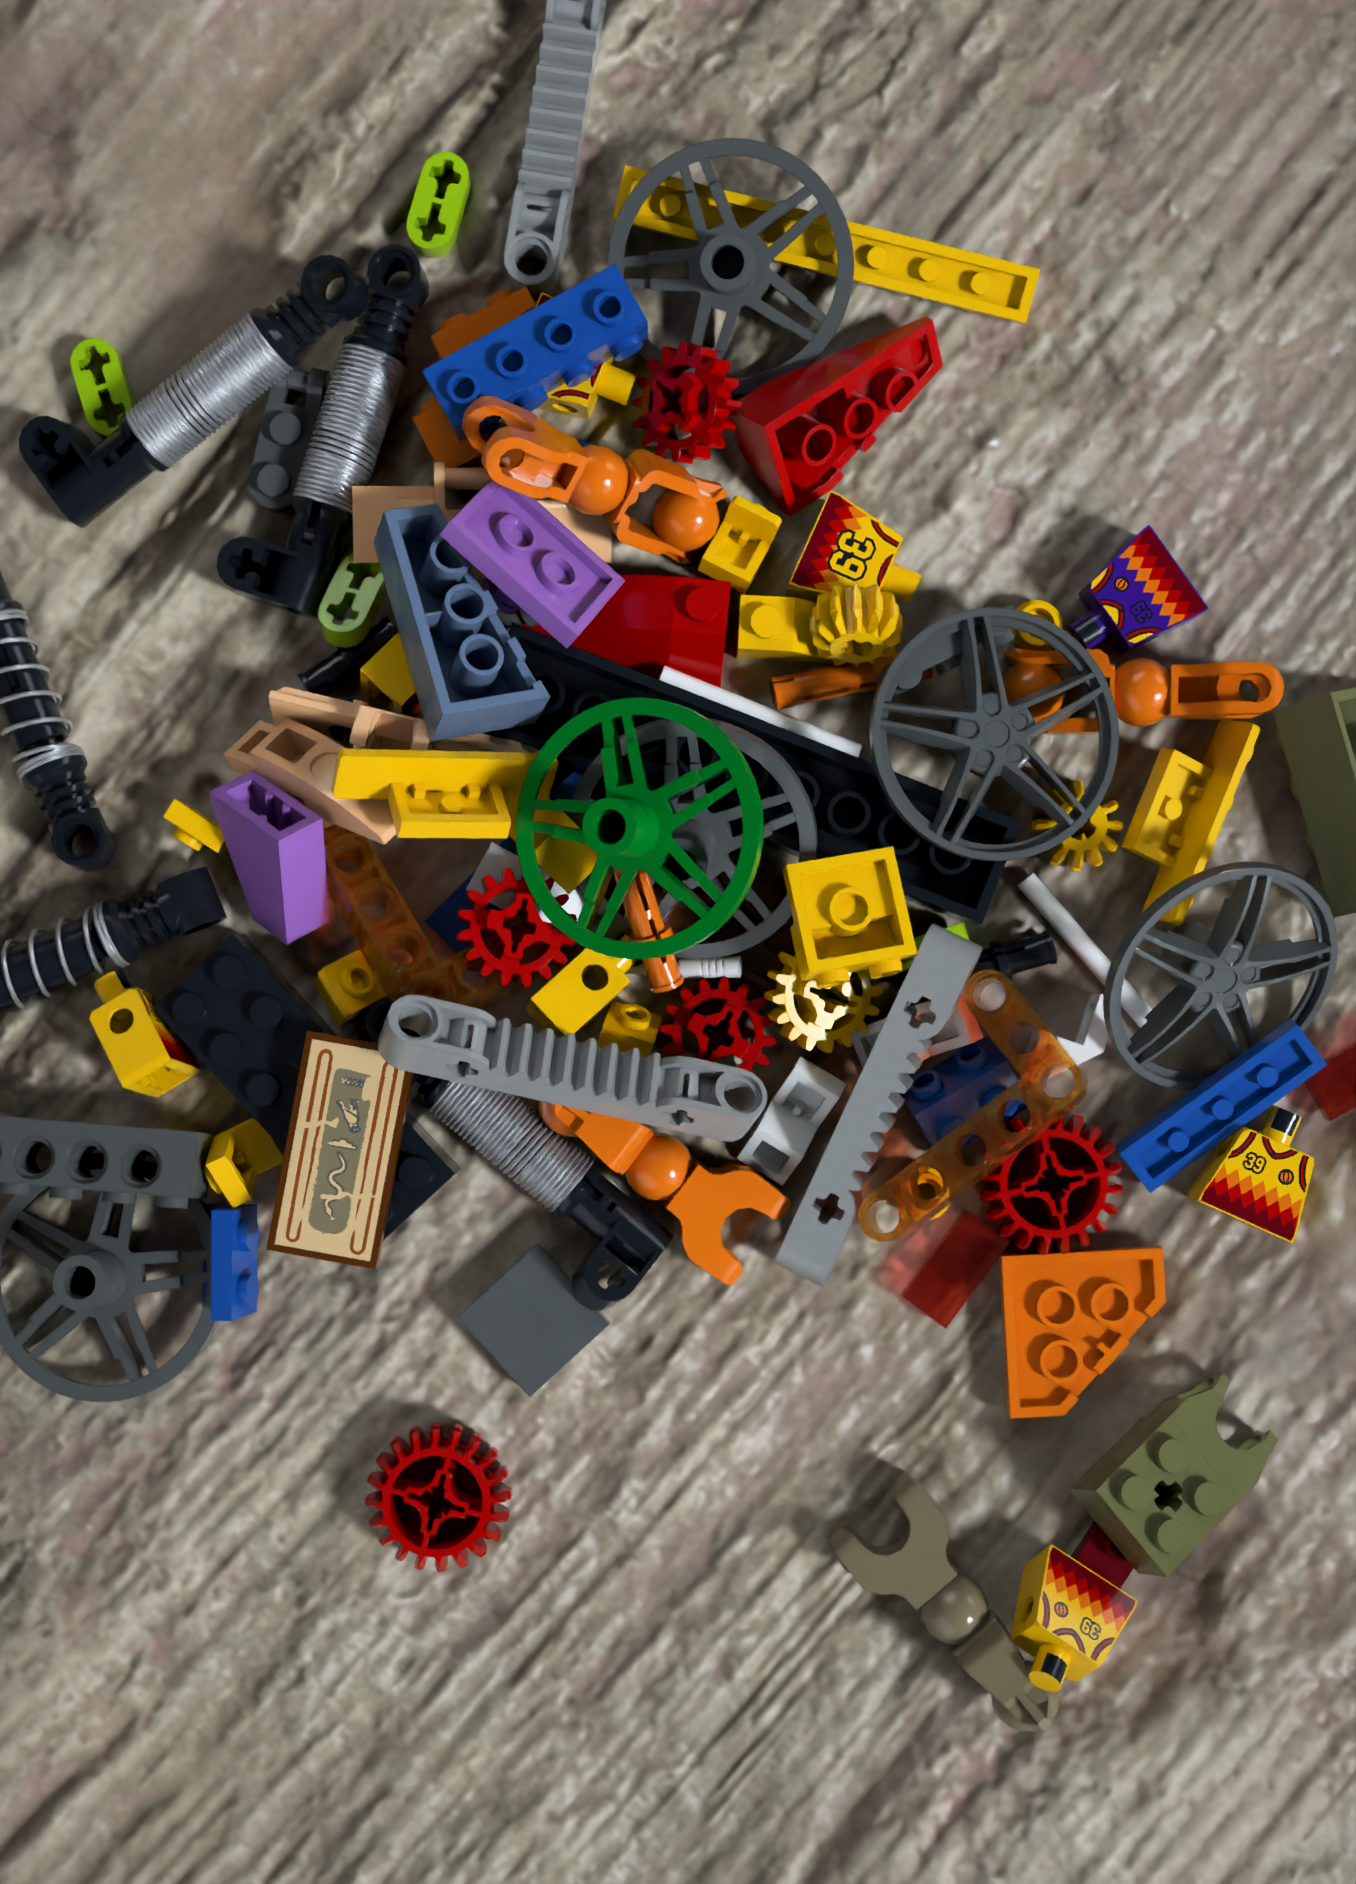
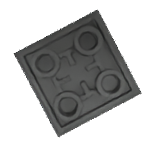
M539 1243L534 1245L457 1317L529 1397L610 1324V1321L601 1311L590 1310L580 1304L572 1290V1279Z

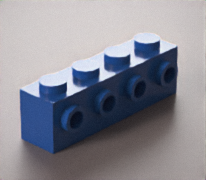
M613 264L423 369L422 372L431 392L460 442L467 438L462 429L464 412L477 398L481 396H494L532 411L548 399V392L565 383L567 387L577 386L594 375L596 372L595 366L614 357L615 361L624 360L639 351L644 345L642 340L648 338V322L616 264ZM495 415L485 417L479 424V433L489 435L500 426L499 420L502 417Z

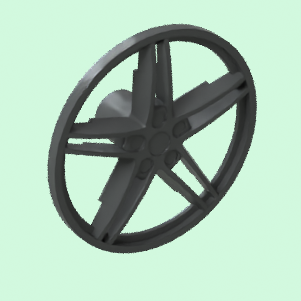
M720 138L703 141L687 146L660 161L646 173L627 197L615 222L608 252V267L616 264L623 278L624 268L688 262L689 279L650 278L624 280L629 289L697 291L700 294V301L690 342L695 345L703 346L711 308L727 312L715 347L717 351L716 358L722 359L724 353H726L740 308L743 306H749L781 327L789 329L809 341L800 352L776 368L754 376L734 378L739 379L740 385L731 392V395L749 394L769 380L811 364L824 351L838 330L847 310L853 284L854 256L850 231L844 213L829 187L815 171L796 156L779 147L751 139ZM743 156L763 160L787 171L797 178L804 187L785 201L782 199L749 225L741 228L737 225L720 181L718 182L708 158ZM698 161L724 224L711 229L707 228L688 166ZM680 170L686 191L685 197L698 238V244L692 248L653 251L646 255L625 257L628 236L642 205L662 182ZM813 195L818 204L768 247L759 234ZM823 211L834 235L838 260L836 288L827 315L810 303L805 295L770 268V262L803 233L805 228ZM769 285L821 324L816 334L761 300ZM648 338L642 340L644 345L638 351L639 354L646 361L649 359L663 361L662 353ZM690 368L685 370V372L693 373L696 369Z
M990 607L962 611L933 623L917 634L899 651L886 669L875 694L870 717L869 734L872 762L881 788L891 806L900 818L926 841L951 854L973 860L999 862L1021 859L1047 851L1072 836L1087 822L1103 800L1110 786L1118 757L1119 723L1116 706L1106 678L1095 660L1075 638L1054 623L1037 615L1009 608ZM991 626L1016 629L1043 640L1060 652L1079 674L1057 684H1050L1017 700L1009 701L1006 697ZM974 627H981L986 649L985 657L993 692L982 693ZM960 631L963 657L960 658L965 698L964 707L962 709L891 702L902 676L917 656L936 641ZM1083 682L1085 683L1089 691L1088 694L1035 723L1028 707ZM1093 702L1099 731L1098 755L1092 778L1085 793L1078 801L1030 746V742L1033 738L1069 718L1071 714ZM889 712L913 714L914 716L952 720L950 734L888 721ZM887 733L910 738L909 741L950 750L956 760L940 797L942 802L933 823L913 806L899 785L889 757ZM1027 762L1072 808L1069 814L1020 770ZM971 772L981 779L962 811L963 814L952 834H949L943 830L954 809L967 776ZM997 776H1002L1035 808L1039 806L1057 823L1036 837L1012 844H981L960 838L992 781Z
M665 718L635 727L639 747L656 740L665 739L666 764L664 765V785L680 777L678 737H687L690 771L702 769L697 737H701L692 730ZM709 719L731 738L740 751L760 763L775 778L785 792L762 799V809L790 802L792 809L763 819V838L773 835L774 830L797 821L800 842L798 862L816 860L818 839L815 815L809 796L795 771L777 751L759 737L732 724ZM625 733L619 736L622 757L627 754ZM601 752L583 774L572 800L598 801L590 799L597 783L604 775ZM703 784L693 789L694 799L680 800L679 796L671 800L676 812L681 811L705 795V785ZM741 806L717 813H711L707 807L672 832V838L703 871L722 895L727 886L717 875L724 871L730 879L732 878L736 866L729 858V853L741 848L743 828L733 832L728 821L742 817ZM569 812L568 817L582 829L585 813ZM672 855L664 862L663 865L690 889L700 886L704 890ZM591 873L579 884L583 894ZM649 876L651 884L653 886L655 880ZM750 887L745 898L764 918L763 921L759 923L744 904L741 903L733 916L747 931L726 939L700 942L687 950L674 954L675 957L685 959L718 958L744 951L759 944L774 934L792 916L788 894L785 895L781 903L771 913L754 889ZM667 891L657 903L662 917L667 914L676 902V899ZM605 896L598 910L601 918L605 914V907L609 901ZM617 911L610 926L618 933L623 932L629 937L633 932L627 914L625 912L623 915Z
M1236 862L1216 866L1186 878L1157 898L1128 930L1117 948L1107 974L1104 987L1103 1012L1106 1029L1116 1051L1133 1070L1147 1080L1172 1089L1193 1090L1243 1053L1227 1013L1236 1009L1248 1049L1257 1043L1246 992L1249 989L1278 983L1312 972L1302 998L1286 1019L1287 1021L1291 1018L1304 1032L1320 1010L1330 989L1336 969L1338 939L1335 922L1328 905L1322 896L1297 874L1283 867L1263 862ZM1238 880L1231 898H1225L1212 931L1198 921L1182 923L1172 931L1166 930V932L1152 928L1170 909L1192 894L1219 883ZM1271 882L1290 890L1302 901L1312 919L1315 939L1293 943L1290 939L1252 946L1262 919ZM1143 938L1163 947V957L1139 946ZM1135 954L1146 960V962L1178 978L1179 983L1144 1017L1147 1022L1129 1039L1121 1015V992L1128 965ZM1207 1014L1218 1040L1224 1044L1230 1061L1201 1069H1177L1152 1061L1195 1027Z
M103 1153L90 1154L88 1159L89 1170L103 1169ZM143 1158L140 1163L141 1175L151 1180L157 1172L158 1163ZM31 1185L30 1195L14 1194L0 1214V1274L2 1257L8 1238L25 1249L24 1253L54 1273L52 1279L54 1294L30 1317L31 1321L18 1335L15 1334L5 1311L0 1275V1343L12 1361L24 1373L45 1388L66 1397L89 1402H113L135 1398L156 1390L176 1378L195 1361L211 1339L219 1322L211 1320V1212L202 1199L189 1198L188 1209L185 1210L198 1230L204 1251L179 1252L175 1250L132 1253L129 1251L137 1194L135 1204L123 1205L118 1236L108 1234L117 1203L101 1202L102 1194H100L89 1237L86 1241H80L23 1211L40 1192L49 1186ZM19 1219L45 1236L70 1248L65 1259L15 1227L16 1220ZM206 1260L207 1271L146 1281L145 1264ZM207 1282L204 1306L194 1331L178 1353L158 1369L134 1297L140 1294L177 1289L183 1285ZM63 1306L75 1311L71 1317L50 1333L33 1350L29 1352L24 1347ZM124 1313L137 1348L141 1350L149 1372L146 1376H143L134 1352L116 1318ZM94 1317L114 1359H119L130 1382L113 1385L81 1383L53 1372L40 1363L37 1358L63 1339L85 1319Z

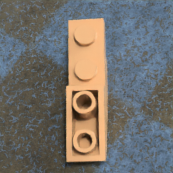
M287 717L278 726L259 720L224 753L232 770L244 775L253 770L281 790L302 798L306 807L322 817L323 820L383 845L397 834L388 799H336L333 797L331 785L338 751L345 747L303 724Z

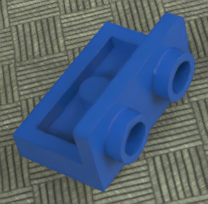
M984 1037L974 1043L963 1046L955 1055L929 1070L916 1074L912 1078L914 1082L905 1094L899 1093L905 1099L904 1104L912 1113L929 1147L939 1161L1031 1107L1009 1061L989 1037Z
M210 1203L206 1205L211 1212V1320L233 1321L257 1312L259 1294L257 1278V1245L259 1241L257 1204H242L232 1208L229 1203ZM203 1260L202 1272L207 1271V1262ZM202 1282V1308L206 1297L207 1282Z

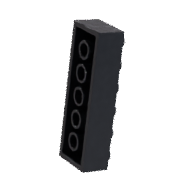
M232 934L161 999L153 1009L285 1151L306 1032L310 1030L332 1035L337 1034L246 935ZM408 1110L383 1241L461 1170L458 1164Z

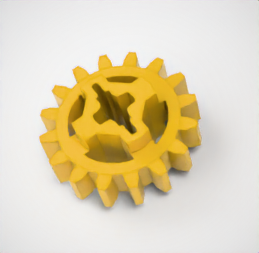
M782 951L778 954L784 967L781 972L776 970L768 971L767 976L776 981L777 986L776 989L765 992L764 998L777 1003L778 1007L773 1009L768 1014V1017L771 1021L778 1024L784 1023L780 1030V1034L791 1041L797 1038V1045L809 1051L816 1044L818 1049L826 1053H832L834 1040L848 1048L852 1046L850 1033L853 1030L863 1034L868 1033L869 1029L863 1021L865 1015L875 1016L880 1012L878 1008L870 1004L871 997L883 993L882 987L870 983L869 969L849 973V978L850 976L852 978L853 988L850 981L842 985L825 988L829 989V992L836 994V999L828 996L822 998L810 991L811 987L817 988L816 979L801 981L796 954L792 956ZM794 996L799 1005L797 1011L794 1006Z

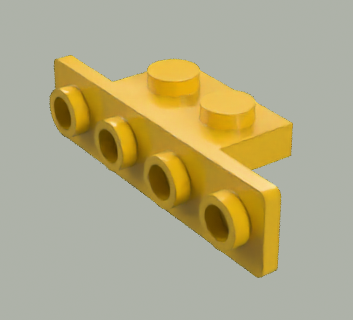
M1220 720L1202 763L1175 749H1160L1121 847L1160 866L1142 913L1170 888L1186 878L1204 871L1206 863L1212 856L1214 844L1225 816L1233 804L1234 794L1242 774L1253 755L1254 745L1260 732L1259 726L1252 722ZM1194 894L1178 903L1158 921L1180 926L1193 903Z
M344 748L338 751L331 790L333 797L336 799H388L398 838L507 839L512 822L505 801H519L524 780L538 753ZM557 758L544 778L537 799H549L559 765Z

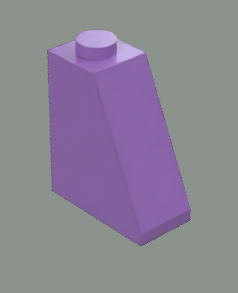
M254 770L209 791L212 807L253 920L286 945L330 922L323 818Z

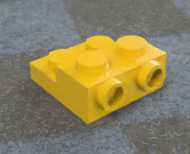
M893 846L787 864L782 871L794 922L790 930L801 981L816 979L817 988H829L849 982L850 972L869 969L872 979L889 977L903 972L902 963L908 962L917 954Z

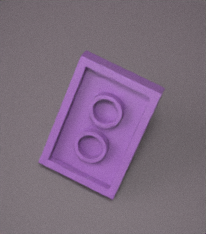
M492 479L439 534L461 556L466 558L488 578L483 585V591L488 590L490 594H493L491 596L498 606L497 611L504 614H515L522 608L565 648H568L625 582L618 573L535 498L501 486Z

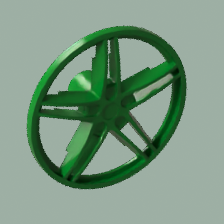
M644 697L624 698L596 705L578 714L559 728L539 751L529 768L519 796L515 827L516 847L523 877L529 891L546 917L566 936L590 950L611 957L623 959L659 958L682 952L704 941L719 930L738 909L751 887L760 862L764 834L763 809L756 780L749 764L739 748L720 727L707 717L680 704ZM632 715L657 716L679 723L704 739L721 759L699 771L694 769L651 791L648 787ZM617 717H622L627 740L625 745L634 781L633 784L625 785L622 752L616 722ZM601 723L604 748H601L606 798L596 802L557 799V801L537 799L544 778L559 754L580 734ZM726 771L730 772L732 779L712 792L706 793L681 811L676 812L671 800L703 785ZM736 788L742 811V845L735 872L722 895L703 871L672 838V832ZM539 809L585 813L582 829L533 821L534 811ZM533 831L553 835V838L588 844L593 851L599 854L583 894L585 902L577 921L559 905L543 879L535 854ZM671 855L694 881L698 882L714 899L716 904L713 908H710L685 883L663 865ZM615 868L623 873L605 907V914L596 932H593L590 928L598 913ZM639 870H644L674 899L685 903L701 918L685 930L655 941L627 942L605 937Z

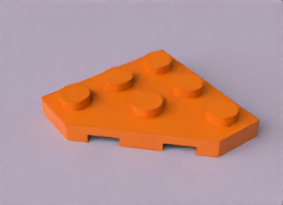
M1155 1245L1070 1250L1066 1254H1062L1059 1251H1048L1047 1255H1041L1038 1252L998 1254L1007 1415L1010 1419L1065 1416L1079 1400L1077 1397L1091 1381L1109 1367L1130 1343L1128 1340L1149 1317L1152 1318L1166 1303L1163 1247Z

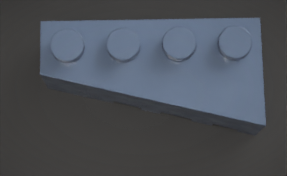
M438 504L384 511L373 542L430 742L536 724L550 699V695L541 680L536 681L525 663L527 656L516 637L511 639L496 613L498 606L488 590L483 591L471 571L473 564L461 556L454 547L439 535L449 522Z

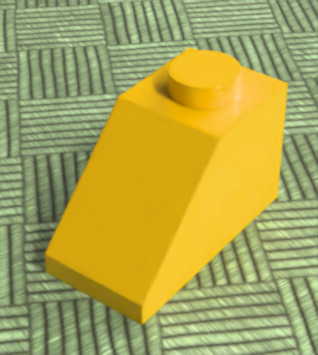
M740 595L736 659L834 663L833 658L825 659L819 657L817 647L813 645V636L810 635L809 618L812 617V608L816 606L817 602L796 597Z

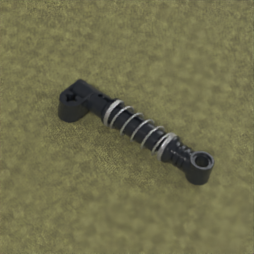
M0 571V713L6 725L1 735L10 736L17 755L12 758V762L26 761L18 768L17 775H19V780H21L24 788L33 791L36 798H41L38 801L40 810H46L43 813L45 822L51 823L48 829L51 834L52 849L57 857L79 871H98L107 866L114 857L116 849L115 837L109 827L106 826L100 809L94 807L96 805L94 795H88L91 792V787L89 783L84 782L86 780L84 772L88 764L83 748L75 744L61 743L69 737L68 735L73 728L72 721L61 717L58 707L62 702L61 695L50 691L47 684L51 671L46 666L39 664L36 658L40 650V644L34 639L28 638L25 630L29 624V618L22 604L12 600ZM41 669H43V670L45 671V673H46V676H45V677H44V674H43V672H42ZM83 830H93L96 837L94 848L86 855H75L72 843L76 834Z
M208 868L193 869L169 878L158 884L155 892L152 890L144 892L143 898L137 895L132 897L130 902L127 900L118 902L109 899L105 902L101 901L99 904L96 903L94 907L89 906L85 909L83 918L74 921L70 918L62 917L58 920L56 929L51 931L40 928L33 929L29 940L21 943L11 938L6 940L2 951H0V1008L15 1003L23 1009L25 998L42 992L46 997H50L52 987L68 981L76 987L79 982L78 977L95 970L103 976L105 973L106 957L111 958L116 965L123 968L125 965L128 966L130 963L137 961L141 952L146 950L148 945L151 947L159 945L160 939L166 942L171 940L173 935L176 937L189 935L225 920L227 916ZM93 911V921L89 923L87 916L89 912ZM69 922L68 924L61 926L62 923ZM37 933H43L41 935L34 937V935ZM12 943L16 944L15 946L7 948V946Z

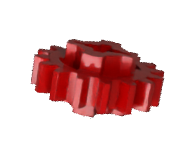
M680 342L678 349L665 346L662 348L663 361L649 359L646 362L651 372L648 379L637 378L636 383L644 391L642 397L632 400L633 406L642 408V416L634 421L635 428L648 430L642 443L644 446L656 448V455L684 464H692L694 459L707 461L710 459V447L723 449L726 446L725 440L721 435L723 430H736L737 424L729 418L731 410L741 408L742 402L731 399V392L740 385L739 379L725 377L731 363L728 360L716 358L717 351L715 349L686 342ZM690 368L696 369L693 373L685 372V370ZM691 433V436L680 440L677 438L679 434L688 435Z
M511 867L502 871L501 883L499 884L489 874L483 877L481 882L485 893L481 894L470 889L465 897L473 905V909L459 910L456 916L462 922L468 923V929L456 935V941L470 942L472 947L463 957L464 961L470 962L479 958L483 965L479 970L478 976L483 979L494 970L499 973L498 984L500 987H506L512 976H517L521 988L529 987L532 979L531 973L534 971L543 981L552 977L548 963L564 965L568 959L559 950L560 947L571 946L576 942L561 932L552 922L542 921L534 908L535 899L529 891L523 875L521 880H515V875ZM551 877L545 880L549 890L552 889L555 881ZM513 892L509 906L501 911L485 909L486 905L494 897L503 893ZM566 893L555 897L560 906H563L569 900V896ZM520 910L519 916L522 917L521 925L529 928V934L519 937L516 944L512 946L511 930L504 928L503 922H509L515 917L517 911ZM569 914L572 918H574L577 921L576 915ZM480 931L490 934L499 948L497 958L486 948ZM528 946L547 947L545 952L535 961L519 965L524 949Z
M722 977L719 981L718 989L711 990L706 979H700V993L693 995L685 988L680 990L681 996L685 1001L681 1008L668 1004L666 1010L675 1017L673 1024L660 1025L661 1032L672 1035V1042L661 1048L662 1054L676 1053L677 1056L689 1057L684 1050L681 1039L683 1026L696 1035L699 1049L694 1058L715 1062L717 1058L733 1054L743 1060L735 1067L754 1073L751 1067L755 1062L768 1066L770 1060L761 1053L763 1046L776 1045L775 1038L764 1035V1028L770 1026L774 1021H771L768 1016L760 1017L757 1012L765 1003L763 997L756 998L751 1002L745 998L749 985L743 983L736 992L729 991L728 978ZM709 999H726L721 1010L717 1013L703 1016L692 1010L699 1003ZM743 1009L753 1024V1043L742 1038L737 1020ZM731 1011L732 1014L728 1020L729 1025L726 1031L733 1037L731 1043L728 1046L719 1044L715 1050H711L707 1058H704L708 1049L706 1045L709 1041V1037L703 1033L704 1027L707 1023L716 1026Z

